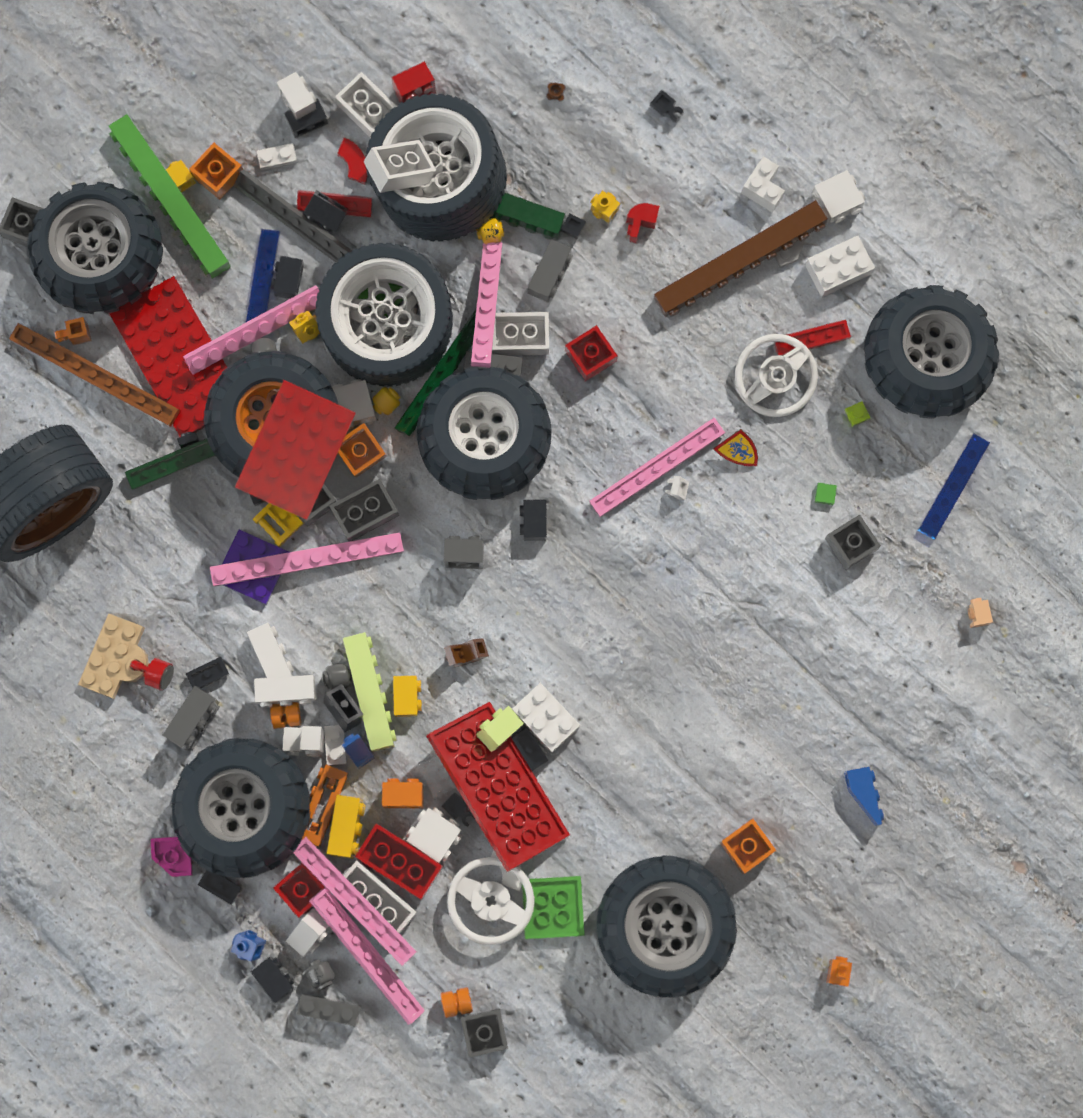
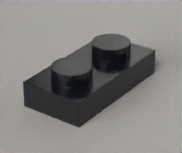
M221 656L186 673L192 688L196 686L200 689L230 675Z
M528 727L511 737L531 771L548 761Z
M208 870L205 871L197 884L230 905L233 904L242 887L225 877Z

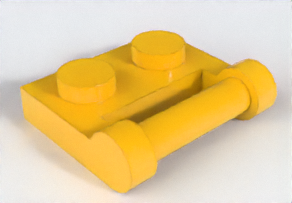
M268 503L253 518V521L259 524L275 540V544L278 547H281L304 524L295 514L271 503ZM267 514L285 531L282 535L264 519Z

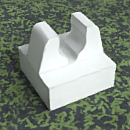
M674 476V478L668 479L667 483L672 485L671 490H665V493L679 500H686L689 481L681 476Z

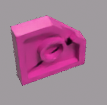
M178 837L151 839V859L159 864L171 877L193 876L192 858L184 852Z

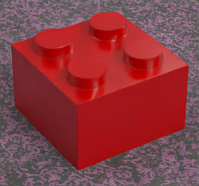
M425 61L391 77L393 91L399 103H404L408 99H414L413 97L436 94L435 79Z
M597 325L565 345L566 354L585 382L617 362L618 355Z
M303 863L298 865L273 887L298 918H302L314 907L310 900L322 889L326 888Z

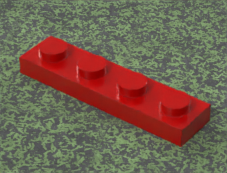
M298 190L297 209L304 211L315 192ZM323 193L348 208L349 210L346 215L370 218L372 216V197Z
M846 319L787 334L802 342L808 349L851 338ZM774 341L777 355L784 356L796 348L785 342Z

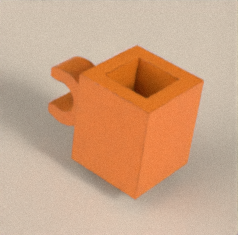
M84 317L65 321L66 329L54 332L58 342L69 339L73 345L92 341L88 323Z
M836 956V959H830L826 983L849 987L852 963L847 962L848 958Z

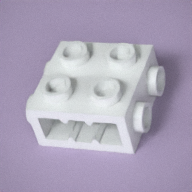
M848 170L815 185L811 194L813 200L818 202L825 213L829 224L834 221L838 223L849 214L855 215L859 213L865 203L864 194L861 190L857 189L856 180L852 174H849Z
M357 379L351 381V384L348 385L337 384L332 386L338 404L356 412L348 430L363 423L370 425L373 423L372 421L376 420L366 380Z
M434 807L433 810L429 808L427 811L422 810L417 818L419 823L416 827L412 826L406 836L408 837V843L438 863H441L442 860L446 862L450 856L451 851L449 849L453 844L457 845L462 838L460 834L462 830L459 829V823L451 818L447 821L442 817L444 813Z

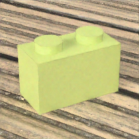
M509 706L504 710L499 708L492 715L494 719L491 722L487 719L479 726L481 731L476 735L491 752L524 724Z

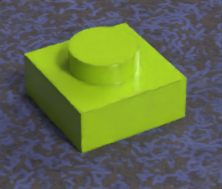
M863 401L844 410L852 427L870 419Z

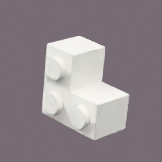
M294 72L277 82L282 100L287 108L291 109L296 119L316 109V97L312 91L309 92L308 85L303 76L299 77L297 72Z
M763 156L744 184L741 194L773 213L782 200L785 190L771 182L777 174L779 165Z
M301 726V728L284 727L283 751L287 752V756H299V753H305L308 757H319V754H324V729L315 726Z
M313 908L300 921L286 942L304 957L308 952L313 953L318 948L319 943L328 935L327 930L330 932L333 930L318 911Z

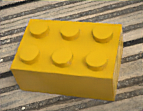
M343 795L336 796L327 849L328 855L353 859L354 855L357 854L359 850V844L356 843L357 835L361 836L362 832L360 817L364 816L366 808L361 798Z

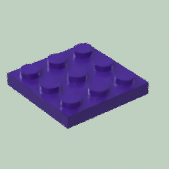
M238 529L222 565L289 553V551ZM281 574L223 586L267 605Z

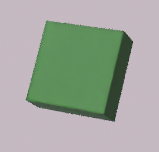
M817 483L815 503L834 505L837 485Z

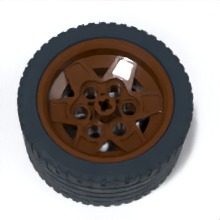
M65 424L47 427L27 436L25 439H21L18 443L13 444L0 454V561L14 562L25 559L53 545L56 541L61 540L62 537L76 529L77 526H80L83 521H86L110 494L113 487V479L74 427Z

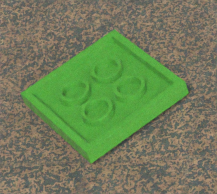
M581 876L529 879L534 892V909L531 919L525 928V939L584 936ZM522 884V890H523V909H524V911H525V909H526V893H525L524 886H523V884Z

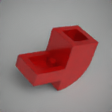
M640 203L630 209L626 218V223L629 224L627 235L630 236L629 242L637 243L640 226L655 229L659 205Z

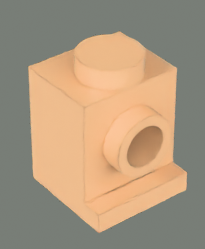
M982 598L970 600L968 616L973 621L970 624V628L993 623L988 600L982 601Z

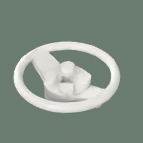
M769 334L752 341L742 351L735 368V383L742 400L752 410L770 417L787 416L799 411L813 396L818 381L816 361L810 350L799 340L783 334ZM774 341L785 342L796 347L784 356L777 355L766 359L759 368L758 379L746 392L742 372L747 357L754 349L762 344ZM807 360L810 368V383L806 393L796 404L784 409H768L757 404L772 393H784L791 389L796 382L797 370ZM774 370L782 372L781 379L773 377Z
M484 857L468 863L455 875L448 890L447 906L453 924L462 935L479 944L497 945L512 940L526 928L534 909V892L528 877L518 866L510 871L520 879L526 893L525 911L510 900V894L501 883L495 881L480 883L465 877L470 871L480 866L497 865L504 867L498 857ZM456 891L472 903L471 906L474 912L481 919L487 921L502 919L517 926L510 932L496 937H485L473 933L462 923L457 914L455 906ZM493 895L496 897L495 901L497 902L496 905L492 904L489 907L486 905L487 901L485 900Z

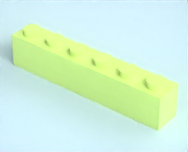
M364 632L345 637L343 642L360 710L364 714L363 722L370 750L375 752L394 747V741H397L395 731L390 730L389 723L392 722L390 711L385 710L384 704H387L385 692L381 693L379 685H383L380 673L376 674L375 667L378 666L376 655L371 654L370 648H373L371 636L367 637Z

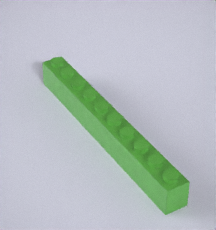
M128 114L110 124L111 132L109 135L114 143L118 142L121 145L119 148L120 152L124 157H129L131 160L129 165L133 171L140 173L139 179L144 187L149 186L151 189L149 194L155 202L157 200L160 202L161 206L159 208L164 216L169 215L171 218L169 223L175 231H180L182 234L179 236L185 246H190L192 250L189 252L194 260L199 259L202 264L200 268L205 275L209 274L213 279L231 267L229 261Z

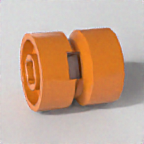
M292 702L290 706H280V703L272 704L270 713L273 729L284 728L286 725L290 727L301 726L299 702Z
M468 987L457 989L456 993L452 991L440 993L445 1018L457 1016L458 1012L462 1015L473 1012Z

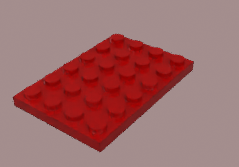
M284 380L235 488L307 520L356 412Z

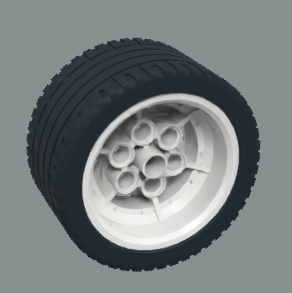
M448 94L413 97L414 99H408L406 102L398 104L397 107L391 109V112L384 115L385 117L379 121V124L374 128L375 131L370 136L371 139H369L366 154L368 155L373 147L420 140L426 152L433 151L428 156L436 169L435 174L427 185L416 186L413 192L409 188L382 193L379 192L366 167L367 176L387 215L402 231H406L407 234L413 235L415 238L433 242L437 240L438 242H443L444 240L451 241L454 238L459 239L461 236H467L468 233H473L475 229H479L483 223H486L494 215V211H497L507 184L506 163L490 123L474 105L464 99L461 100L459 97H453ZM441 140L445 141V142H442L439 146H438L437 143L435 142V141H441ZM447 151H451L449 155H444ZM467 152L470 155V163L463 161ZM456 166L459 167L457 170H452ZM448 181L446 185L441 186L442 183Z
M392 243L369 244V246H361L359 249L356 248L352 252L346 253L344 257H341L337 263L332 265L331 270L329 269L326 273V277L324 276L323 283L320 284L316 297L317 309L315 313L320 335L335 362L347 374L354 376L355 379L366 380V383H370V385L383 387L384 385L390 387L393 385L399 386L403 383L407 384L409 381H415L418 377L421 378L426 372L428 373L432 370L431 368L436 366L438 360L440 361L443 353L446 352L453 330V314L448 289L437 268L427 258L425 259L422 254H418L417 251L410 250L406 246L402 247L399 244L393 245ZM388 283L397 284L403 288L392 292ZM368 288V299H357ZM380 293L386 295L383 301H377L376 296ZM396 299L404 300L402 306L394 305ZM417 303L420 306L421 316L411 312ZM369 306L372 308V311L369 314H363L362 309ZM384 314H387L389 317L384 319ZM401 317L409 319L408 323L404 325L399 324L398 321ZM351 319L360 323L355 333L351 327ZM371 324L376 326V330L372 333L366 331L367 327ZM393 330L395 334L393 337L387 338L385 332ZM404 336L411 337V339L404 344ZM376 343H380L382 349H376L372 346H374Z

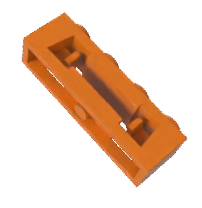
M325 765V768H320L317 776L320 779L317 787L313 786L310 797H312L310 820L314 819L325 791L323 787L326 779H329L326 787L334 790L336 781L339 782L335 792L331 793L320 821L322 826L318 835H316L319 824L312 822L310 830H307L308 826L306 827L302 840L307 837L313 845L321 846L334 812L336 796L341 795L348 777L347 772L329 765Z

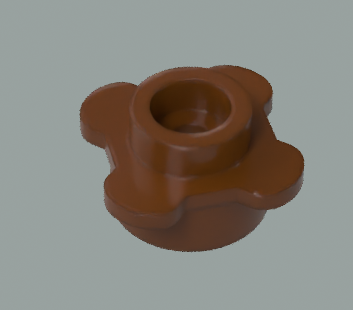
M557 82L549 83L547 86L549 89L546 94L547 99L563 101L565 85Z

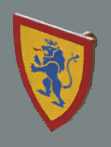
M739 429L713 448L720 456L735 464L743 466H757L758 464L757 448L753 440L742 429Z

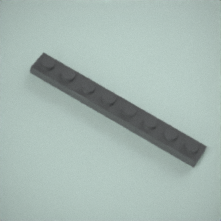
M246 170L240 171L234 184L235 188L335 263L338 262V259L344 257L346 253L352 252L350 248L318 224L309 220L306 215Z

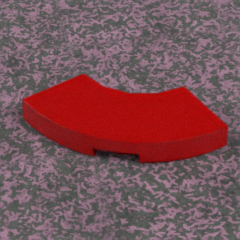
M344 137L337 155L344 159L349 167L348 179L366 185L368 176L364 163L365 156L354 142Z

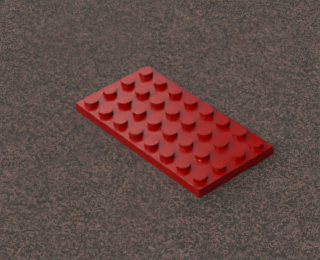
M172 276L143 292L142 297L131 305L128 302L119 307L120 311L109 313L157 398L180 410L173 426L181 437L183 433H196L205 428L204 411L207 396L212 385L227 366L223 359L195 374L190 372L183 356L212 340L175 276Z
M489 701L436 729L426 737L505 870L509 872L567 838L570 834L511 736L491 752L476 735L481 731L479 727L487 719L490 722L494 719L492 715L496 711Z

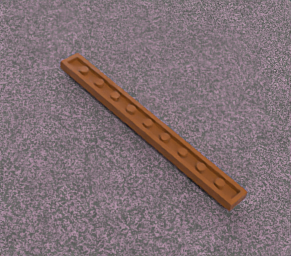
M17 323L9 337L11 341L170 427L180 412L174 406L20 323Z

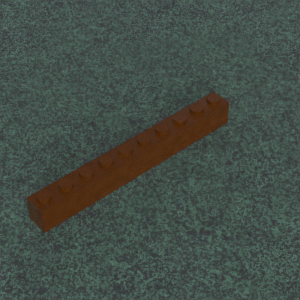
M815 200L656 292L654 300L665 317L669 315L672 317L680 312L679 309L684 306L690 307L695 304L696 299L709 296L715 288H723L729 283V280L742 277L746 270L750 268L753 270L761 265L760 262L765 259H773L777 256V252L782 249L786 251L796 241L802 242L807 239L810 233L823 230L826 227L828 218Z

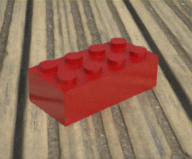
M377 823L355 855L357 859L423 900L443 868L441 864Z

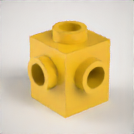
M603 190L599 195L595 194L590 202L592 214L597 219L602 218L607 223L620 210V202L616 200V197L610 192L606 193Z
M309 311L300 313L289 322L302 344L315 339L320 334L316 315L312 316Z

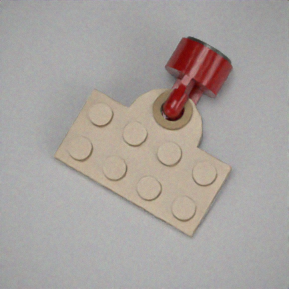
M108 613L78 685L115 699L122 681L132 683L137 682L141 677H145V685L162 691L170 684L174 667L172 663L159 658H154L149 663L147 653L138 646L145 627Z

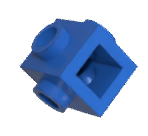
M251 930L237 933L232 941L233 947L231 952L235 953L237 958L251 962L260 959L266 940L258 937L257 933Z

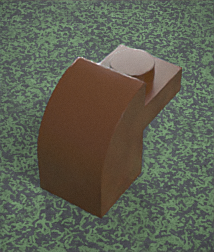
M483 638L444 647L445 657L449 666L460 667L489 657Z

